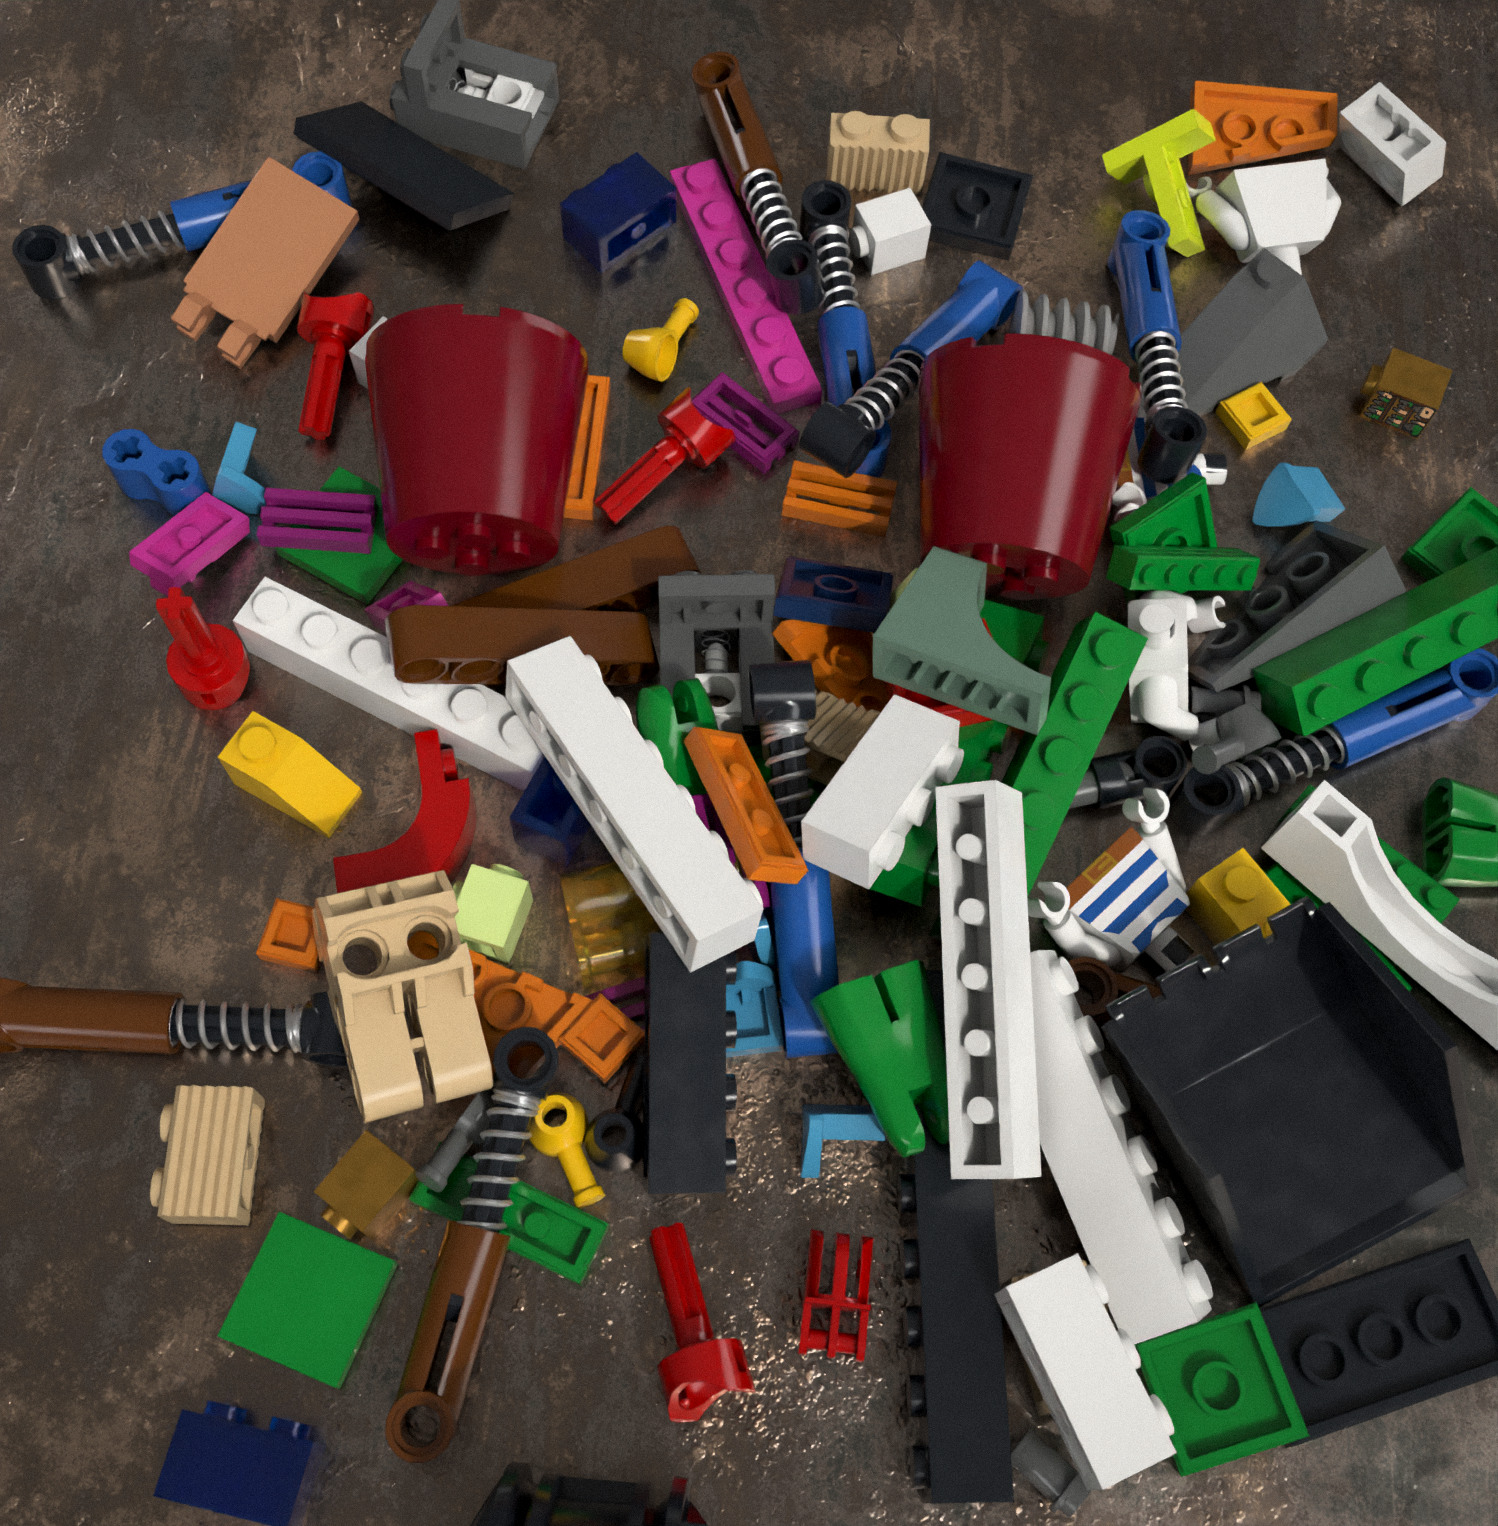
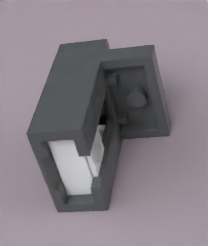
M437 0L431 13L424 15L420 25V33L412 48H407L402 56L400 65L402 79L401 81H395L389 99L390 108L395 113L396 122L425 140L526 169L559 101L556 63L465 38L460 0Z
M740 570L730 575H701L694 571H682L672 576H658L661 685L668 690L673 701V688L677 681L698 678L705 688L708 697L719 695L731 701L723 707L712 706L719 730L742 734L748 747L761 744L760 725L754 724L752 718L748 668L750 664L774 663V640L772 635L775 603L774 574H758L751 570ZM694 653H702L705 656L702 665L706 667V670L702 674H695ZM729 653H737L738 673H729L732 668L731 664L728 663L731 660Z

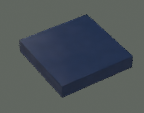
M792 556L786 557L776 595L773 616L875 633L890 611L893 575L888 572Z

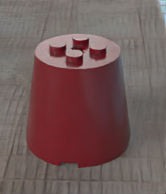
M463 304L435 305L404 312L379 325L367 340L365 365L385 535L389 549L403 560L420 567L467 576L517 573L549 562L555 557L559 549L588 382V355L583 345L570 332L549 320L505 307H500L499 317L463 314Z
M1005 333L1004 344L976 346L977 342L974 338L968 337L937 348L922 362L918 383L920 564L923 563L933 546L987 563L985 594L1003 596L1012 600L1026 601L1054 598L1081 591L1089 584L1140 407L1141 382L1133 383L1129 379L1130 367L1116 357L1094 347L1056 337Z

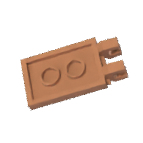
M268 156L184 278L185 288L183 291L188 295L184 296L170 318L177 325L176 329L181 334L197 342L213 320L216 312L233 321L216 347L219 351L223 352L221 356L224 360L242 369L259 345L261 339L266 341L269 338L275 343L278 342L301 308L304 291L308 295L311 293L360 220L358 211Z

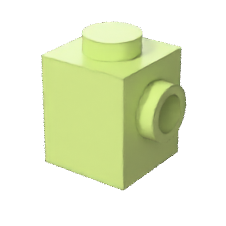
M471 864L465 882L457 880L453 886L459 909L455 916L461 944L467 943L468 949L480 953L488 959L507 965L510 964L533 903L529 881L523 880L524 876L519 871L501 864H491L489 869Z

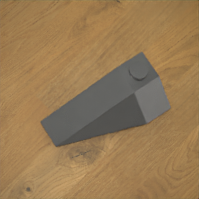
M1265 248L1233 276L1181 334L1182 345L1177 361L1181 366L1179 374L1183 378L1182 388L1186 393L1183 401L1187 403L1189 410L1201 417L1212 412L1215 405L1259 382L1264 384L1276 378H1279L1281 381L1295 375L1325 346L1328 337L1305 277ZM1141 396L1140 405L1143 407V406H1144V401H1143L1142 396Z
M1319 521L1312 523L1273 555L1265 565L1269 575L1258 588L1252 587L1251 591H1244L1238 600L1242 608L1234 618L1223 621L1226 623L1224 628L1212 630L1188 659V677L1217 693L1254 677L1253 668L1407 592L1385 545Z

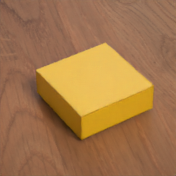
M1262 382L1221 401L1215 411L1244 450L1286 430L1292 420Z

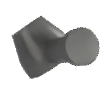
M1249 702L1217 718L1220 741L1197 747L1193 751L1192 762L1200 773L1211 774L1219 770L1222 765L1237 761L1280 740L1282 737L1273 722L1254 704Z
M492 1087V1089L481 1091L476 1095L426 1164H422L416 1171V1177L425 1186L436 1192H442L448 1183L447 1178L470 1146L474 1144L483 1147L484 1140L481 1138L480 1133L488 1130L491 1119L486 1111L495 1106V1104H492L493 1099L491 1098L495 1094L493 1092L495 1088Z

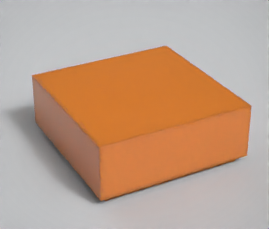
M276 898L256 951V955L260 960L318 974L322 962H320L311 915L312 909L315 907Z
M599 994L558 1039L559 1043L606 1083L644 1041V1031L602 994Z

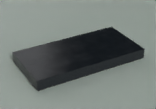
M362 101L296 118L294 135L297 138L340 162L344 167L449 231L511 208L514 196L512 191Z
M1470 1238L1259 1308L1309 1433V1437L1284 1444L1285 1448L1303 1444L1498 1375V1300Z

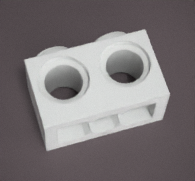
M1381 82L1377 83L1339 113V147L1401 206H1404L1442 177L1446 141Z

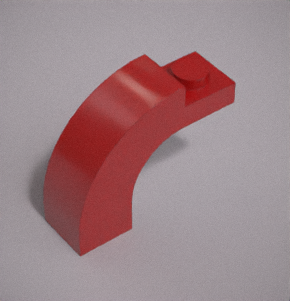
M437 729L414 733L422 786L421 805L414 822L401 837L385 847L368 852L334 857L337 894L441 870L445 871L450 883H452L461 870L473 843L476 828V802L469 778L459 779L454 748H443Z

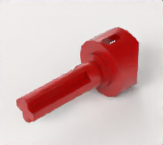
M304 291L297 331L304 340L314 345L298 428V432L301 435L312 436L315 440H325L326 436H330L345 355L371 329L375 307L373 302L360 292L338 297L321 298L310 296Z
M687 387L657 416L666 437L659 440L593 501L594 505L601 511V514L614 525L679 467L685 459L691 461L699 468L706 469L735 442L736 438L732 429L711 423L697 411L691 401L690 387Z
M181 587L168 588V598H158L156 600V609L174 638V641L169 646L166 657L170 677L185 699L200 709L219 710L232 706L241 697L249 676L250 662L244 645L234 631L220 624L206 623L192 596L186 597Z
M676 1222L669 1227L659 1226L653 1229L649 1240L676 1345L679 1349L664 1358L657 1365L670 1421L685 1423L699 1421L703 1413L713 1402L727 1391L756 1393L742 1341L736 1338L714 1339V1331L683 1223Z

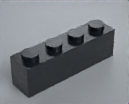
M649 933L645 936L642 1188L648 1194L726 1193V1177L735 1176L737 1165L735 1138H726V1112H735L737 1101L735 1074H726V1048H735L737 1038L735 1010H726V985H735L736 950L690 973L664 933Z

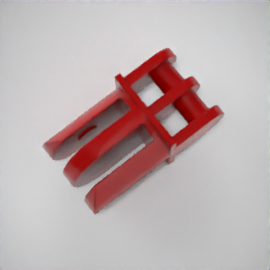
M811 1229L804 1298L801 1303L798 1354L806 1355L807 1349L826 1351V1358L835 1359L836 1352L854 1354V1361L863 1363L866 1350L868 1317L871 1310V1305L868 1304L874 1237L861 1235L857 1256L854 1298L845 1297L850 1234L836 1232L832 1250L828 1294H819L824 1231ZM811 1310L830 1312L828 1330L810 1328ZM840 1313L858 1316L856 1334L838 1332Z

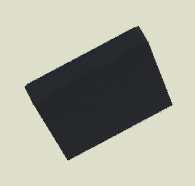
M939 152L922 205V209L931 223L928 241L1009 261L1033 175Z

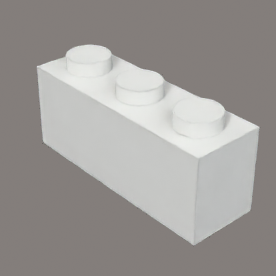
M894 694L801 821L803 859L868 890L883 869L891 871L902 854L905 836L913 825L922 826L928 818L935 800V787L940 786L942 782L951 783L961 767L964 750L958 748L960 721Z
M1077 1253L994 1294L1087 1490H1104L1177 1453L1169 1438L1170 1435L1174 1434L1172 1420L1161 1400L1155 1394L1148 1396L1136 1372V1369L1141 1367L1139 1354L1129 1335L1121 1328L1115 1329L1104 1307V1304L1109 1301L1105 1285L1092 1265L1084 1267Z

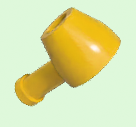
M681 298L674 305L673 313L663 327L630 331L623 344L622 356L624 362L645 377L661 382L665 381L675 366L679 339L689 324L693 323L699 315L697 305L689 299Z
M563 1092L548 1093L546 1101H541L542 1103L538 1105L540 1110L537 1112L539 1114L531 1117L528 1130L532 1137L529 1140L542 1154L558 1157L575 1196L573 1202L576 1208L582 1209L605 1197L602 1186L597 1185L581 1148L589 1125L587 1112L582 1103L570 1094ZM553 1109H561L567 1113V1118L561 1126L550 1127L544 1123L546 1114Z

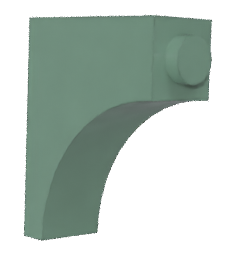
M933 546L873 634V677L1038 735L1047 719L1051 677L1038 673L1012 658L994 641L985 628L980 612L984 606L987 563Z

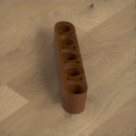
M663 526L451 606L638 613L659 604L658 576H672L682 571H694L701 575L702 573L680 529L676 526Z
M412 605L391 612L385 618L384 623L394 676L403 683L506 685L508 660L569 636L572 637L584 655L589 654L595 659L605 685H636L652 679L660 671L647 617L637 612Z

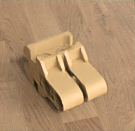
M441 870L316 898V908H313L311 912L315 942L320 962H324L329 984L328 998L335 1023L342 1038L353 1089L363 1122L367 1123L423 1107V1093L414 1057L415 1052H419L427 1088L435 1104L492 1089V1069L474 999L475 989L472 961L467 943L461 944L455 921V916L459 909L454 889L445 871ZM415 931L430 933L439 945L438 956L431 960H422L415 957L407 946L408 935ZM360 945L369 948L377 959L376 970L368 975H357L348 970L343 962V952L347 948ZM405 1010L411 1019L415 1038L411 1040L405 1020Z

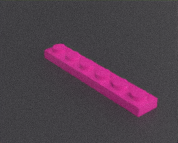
M716 158L670 170L671 189L769 408L775 413L781 414L821 402V385L788 314L781 310L776 303L769 273Z

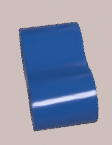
M123 429L115 432L104 443L102 456L121 491L130 498L158 501L174 517L203 493L207 492L212 495L196 458L187 451L158 448L145 433L136 429Z

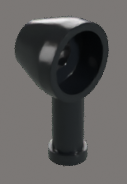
M633 1053L630 1055L628 1060L630 1066L615 1107L596 1115L588 1125L585 1133V1149L590 1160L595 1166L605 1172H626L635 1167L643 1158V1123L637 1117L643 1102V1055ZM611 1126L622 1127L626 1131L625 1140L617 1146L607 1145L603 1141V1134L607 1128Z

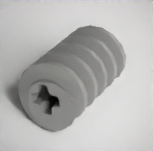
M1021 290L1016 296L1009 333L1034 334L1066 339L1094 347L1112 355L1120 314L1118 313L1112 322L1109 306L1100 305L1093 318H1091L1089 303L1085 301H1080L1073 314H1070L1068 298H1060L1053 310L1050 311L1049 299L1046 294H1040L1034 305L1030 307L1027 291Z

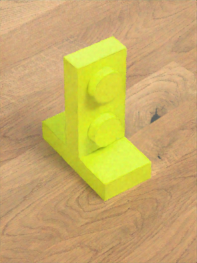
M1195 109L1102 154L1107 173L1123 184L1127 185L1143 177L1144 186L1150 199L1153 202H1157L1160 216L1170 227V236L1165 247H1170L1185 257H1190L1205 250V246L1179 159L1216 141L1211 122Z

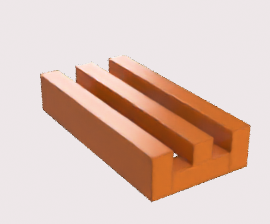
M794 460L786 496L783 501L782 516L886 537L897 481L854 473L849 478H844L828 467ZM797 495L826 500L828 504L797 498ZM850 505L870 509L874 511H879L880 514L876 515L872 513L848 509V507Z

